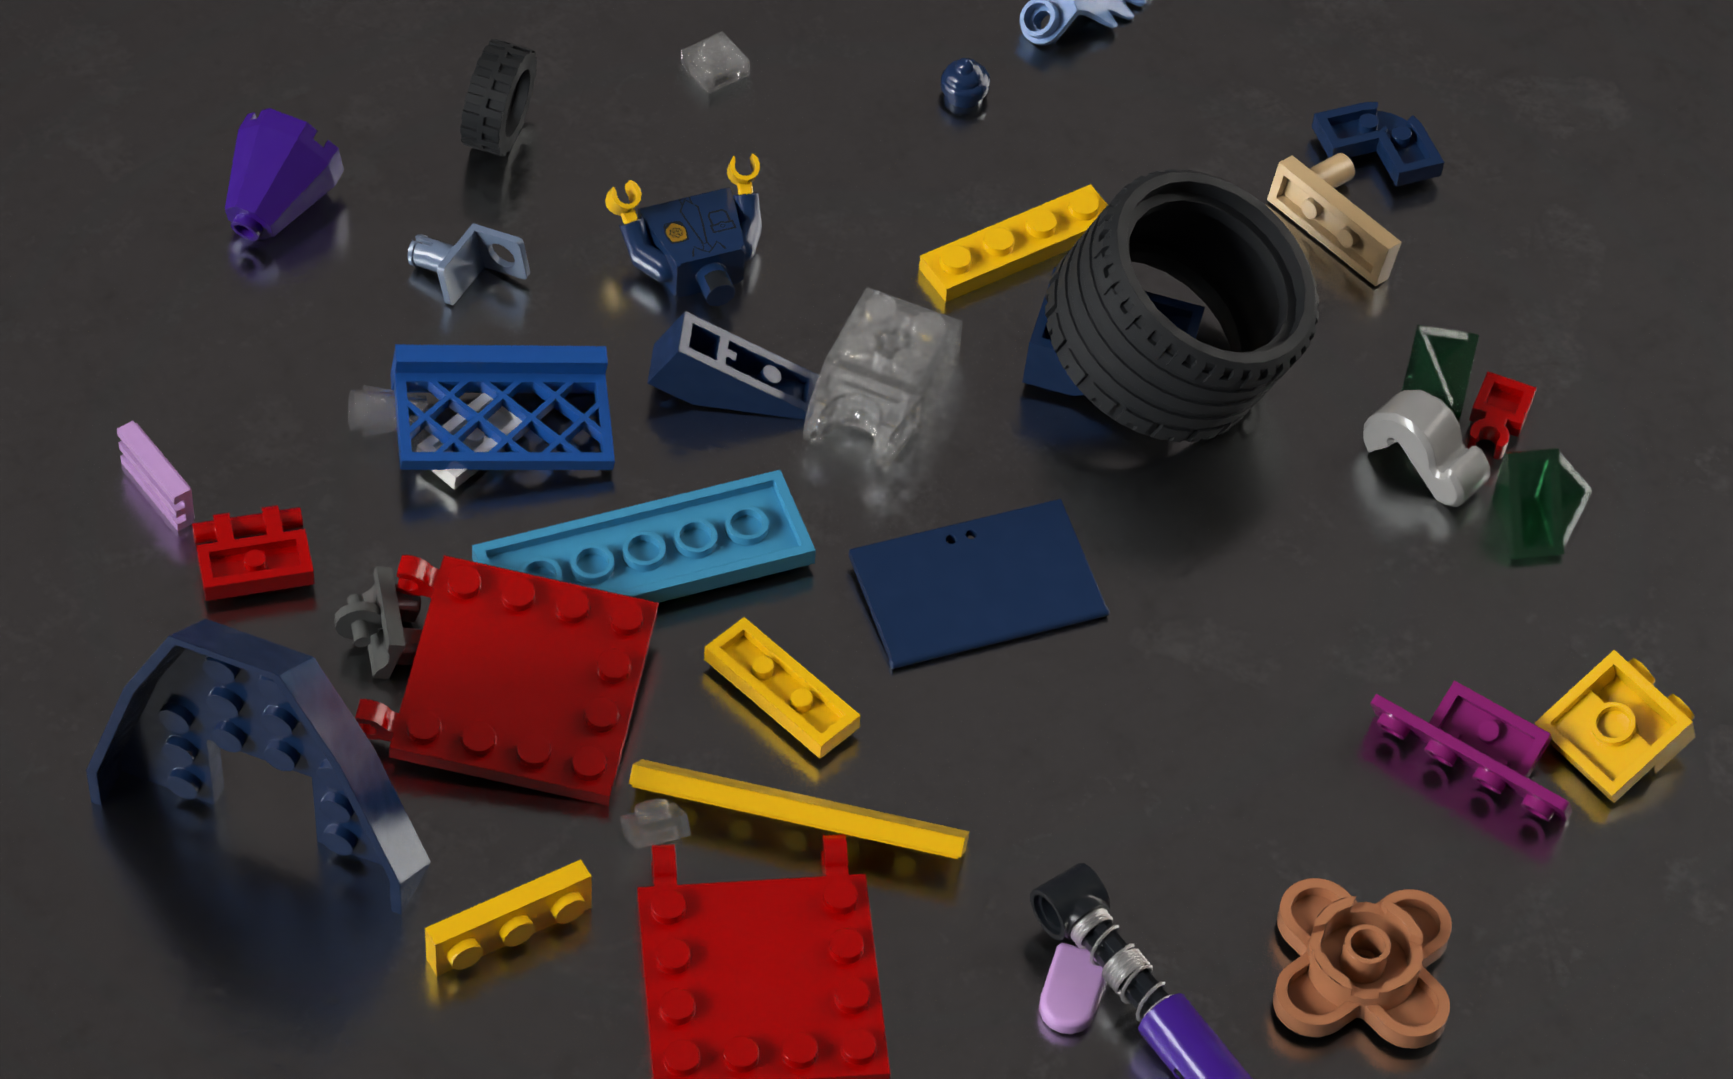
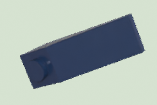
M685 311L654 343L647 384L692 405L810 420L815 413L820 375Z

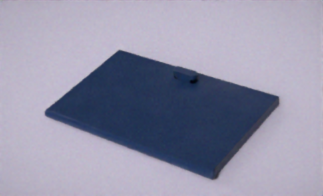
M1061 499L849 549V558L892 669L1106 617L1110 614Z

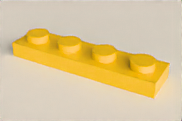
M1091 184L920 255L919 270L946 303L1071 250L1108 204Z

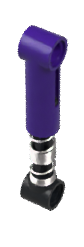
M1078 863L1032 890L1030 893L1031 906L1043 929L1056 940H1063L1065 938L1073 940L1078 945V948L1087 949L1090 952L1091 964L1103 968L1102 977L1107 981V984L1110 985L1116 994L1121 995L1122 1002L1132 1004L1137 1010L1136 1018L1140 1022L1138 1026L1139 1033L1177 1079H1253L1182 993L1168 995L1163 988L1166 982H1158L1151 974L1153 966L1150 965V962L1147 961L1139 949L1134 948L1133 943L1127 944L1117 932L1119 925L1112 926L1113 917L1108 913L1110 910L1108 892L1098 874L1085 863Z

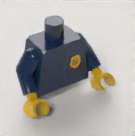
M755 154L750 156V166L752 169L750 175H741L736 171L735 156L732 157L727 167L729 180L737 185L738 194L733 195L731 188L727 187L638 209L637 217L635 207L641 201L642 196L638 184L632 180L625 184V191L630 200L629 204L621 202L617 196L616 189L612 187L606 195V207L610 212L622 218L623 223L619 225L632 264L656 281L664 282L674 296L685 297L702 292L707 303L711 306H721L731 301L735 295L733 285L740 283L744 279L745 263L754 258L762 232L758 192H753L752 182L760 171V162Z

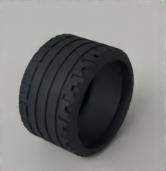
M1166 169L1164 172H1150L1147 176H1140L1134 179L1132 183H1128L1123 187L1059 262L1055 272L1051 275L1049 280L1050 286L1046 291L1045 297L1048 302L1045 305V316L1048 320L1046 325L1051 336L1052 346L1057 353L1061 365L1079 390L1101 411L1120 424L1152 438L1165 439L1171 442H1198L1201 438L1208 440L1214 438L1217 434L1225 433L1232 426H1235L1308 349L1310 341L1315 335V325L1319 319V312L1317 310L1319 296L1316 291L1317 285L1312 269L1303 250L1285 224L1266 205L1238 186L1206 173L1184 169L1179 171ZM1131 262L1142 263L1166 272L1189 287L1208 306L1219 321L1231 351L1221 350L1200 342L1176 327L1156 308L1145 293Z

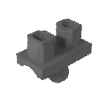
M376 566L373 572L375 584L362 595H350L347 598L348 604L336 612L334 623L337 633L344 638L353 639L355 646H368L373 678L389 679L396 664L413 665L423 628L402 627V622L415 623L421 610L422 601L421 596L407 595L396 591L397 583L394 582L392 567Z

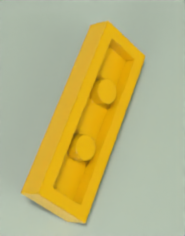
M745 617L705 646L704 660L819 759L860 728L861 715Z
M580 859L426 927V959L435 975L439 976L453 969H466L475 964L484 955L505 946L513 947L527 941L534 933L556 923L565 924L577 919L585 910L592 908L591 874Z

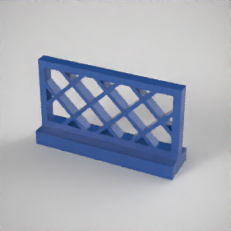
M395 344L390 377L391 390L395 395L400 470H613L615 455L606 382L608 366L606 346ZM407 393H431L439 401L424 413L408 400ZM464 393H486L494 400L477 413L461 401L459 397ZM517 393H536L545 402L530 413L511 398ZM570 393L594 394L595 404L583 414L564 398ZM501 406L522 421L508 435H505L487 421ZM448 407L455 413L460 414L468 422L454 435L434 421ZM553 408L573 422L560 436L540 421ZM596 417H597V424H596L594 421H592V420L595 419ZM409 418L414 421V423H413L411 426H410ZM478 428L484 432L486 437L493 439L498 444L489 452H474L463 441ZM425 429L428 433L439 439L443 445L435 452H412L411 440ZM531 430L546 441L549 446L542 452H527L516 441L527 431ZM581 430H584L600 443V452H580L569 441Z

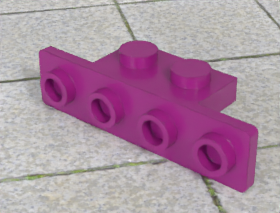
M1455 680L1429 723L1386 698L1375 694L1370 704L1374 713L1379 716L1376 724L1388 733L1402 740H1405L1408 733L1427 743L1424 748L1427 754L1450 767H1453L1456 760L1475 770L1472 776L1475 781L1498 794H1501L1504 788H1507L1523 797L1521 806L1543 820L1550 821L1553 815L1564 821L1568 820L1572 813L1570 802L1528 779L1552 739L1549 732Z

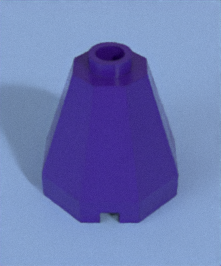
M271 108L262 110L258 118L255 112L247 114L238 129L225 204V212L228 220L231 222V228L241 237L256 241L258 238L263 240L276 236L336 185L344 171L339 148L330 140H327L324 147H322L314 140L318 130L308 122Z

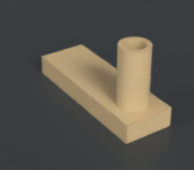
M1337 153L1311 168L1305 166L1293 155L1280 161L1267 200L1374 286L1388 280L1402 242L1335 189L1353 179L1355 168L1351 159L1343 153Z

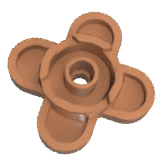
M1320 878L1298 881L1285 891L1278 911L1277 924L1284 940L1300 955L1299 958L1281 971L1273 994L1275 1013L1287 1028L1300 1035L1323 1037L1335 1033L1355 1018H1362L1387 1042L1398 1047L1410 1049L1430 1045L1441 1036L1449 1016L1450 1001L1444 987L1425 969L1442 956L1452 931L1450 914L1441 901L1420 890L1404 889L1387 895L1376 904L1357 902L1356 896H1351L1340 885Z

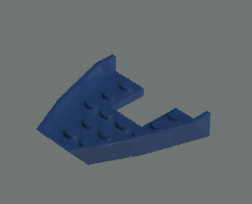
M208 619L201 620L169 635L125 685L86 769L91 802L102 806L121 773L125 772L167 787L182 798H197L215 804L224 789L220 748L229 752L240 751L260 758L282 771L293 770L312 777L317 842L324 844L328 849L337 854H352L382 865L390 880L391 911L402 915L431 861L372 743L313 656Z

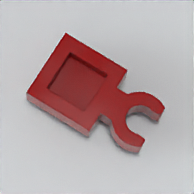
M1487 371L1470 414L1469 421L1474 423L1470 428L1467 448L1476 446L1477 442L1482 439L1490 440L1496 445L1493 458L1500 460L1505 455L1510 435L1519 437L1537 388Z

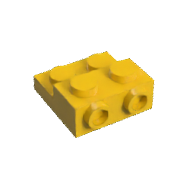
M1615 650L1606 656L1534 723L1551 734L1550 744L1613 803L1623 796L1650 770L1655 774L1659 772L1695 738L1692 721L1695 716L1691 709L1675 694L1665 697L1653 685L1655 683L1653 675L1640 661L1632 658L1627 662Z

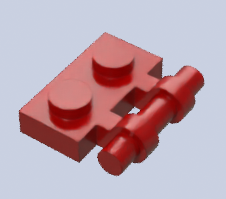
M278 505L261 507L262 513L230 518L228 512L214 514L211 521L192 523L205 601L315 584L306 530L301 529L303 528L301 508L279 510Z

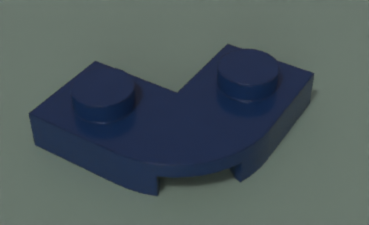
M1378 102L1358 103L1314 113L1312 129L1329 158L1337 153H1343L1350 158L1377 152L1396 186L1442 175L1445 162L1424 126L1414 115L1405 120L1392 113L1377 111Z

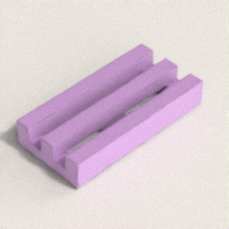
M132 420L117 428V436L122 440L118 442L119 449L123 453L120 456L121 463L177 531L194 523L192 489L138 423Z

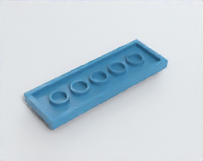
M781 470L472 545L473 562L657 603L815 564L816 549Z

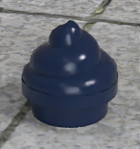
M961 58L953 61L946 67L941 75L940 85L949 103L960 108H971L978 105L988 94L990 76L985 67L974 59Z

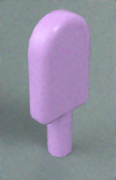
M1060 943L1057 946L1040 996L1039 1012L1042 1020L1049 1028L1064 1034L1079 1033L1091 1025L1096 1016L1107 982L1102 977L1103 968L1091 964L1090 952L1087 949L1078 948V945Z

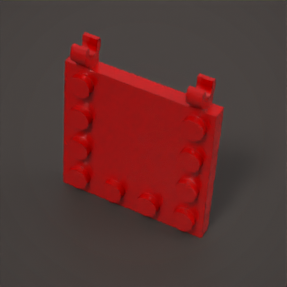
M402 555L397 570L399 580L396 591L407 595L430 597L431 602L399 713L392 711L388 706L378 701L360 699L355 719L368 739L391 742L389 746L390 758L609 806L658 614L659 603L446 555L443 556L440 569L433 567L422 558Z
M845 834L823 835L824 851H821L823 876L677 885L675 844L652 845L653 861H651L653 886L637 887V907L652 1079H890L891 1073L866 874L849 875Z

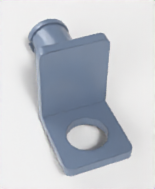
M474 223L455 245L418 234L415 236L416 241L412 240L408 249L407 257L410 265L437 272L444 302L450 305H454L484 267L524 280L531 273L524 241L521 238ZM492 244H499L508 249L513 255L515 262H508L499 257L494 251Z

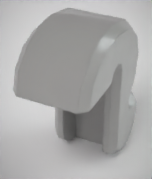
M1403 390L1395 394L1364 423L1363 440L1368 453L1389 447L1398 442L1434 498L1451 507L1462 505L1490 477V466L1482 449L1477 446H1471L1468 449L1464 445L1460 424L1453 411L1441 399L1425 391Z

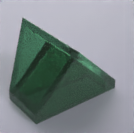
M1417 325L1402 391L1422 390L1441 399L1453 411L1459 422L1479 335L1470 332Z
M1558 448L1504 453L1492 502L1509 556L1512 559L1565 554L1564 547L1593 490L1559 452Z

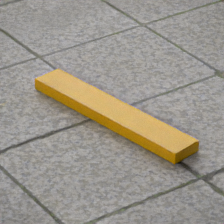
M644 759L632 765L629 779L631 787L954 859L962 857L965 853L970 831Z

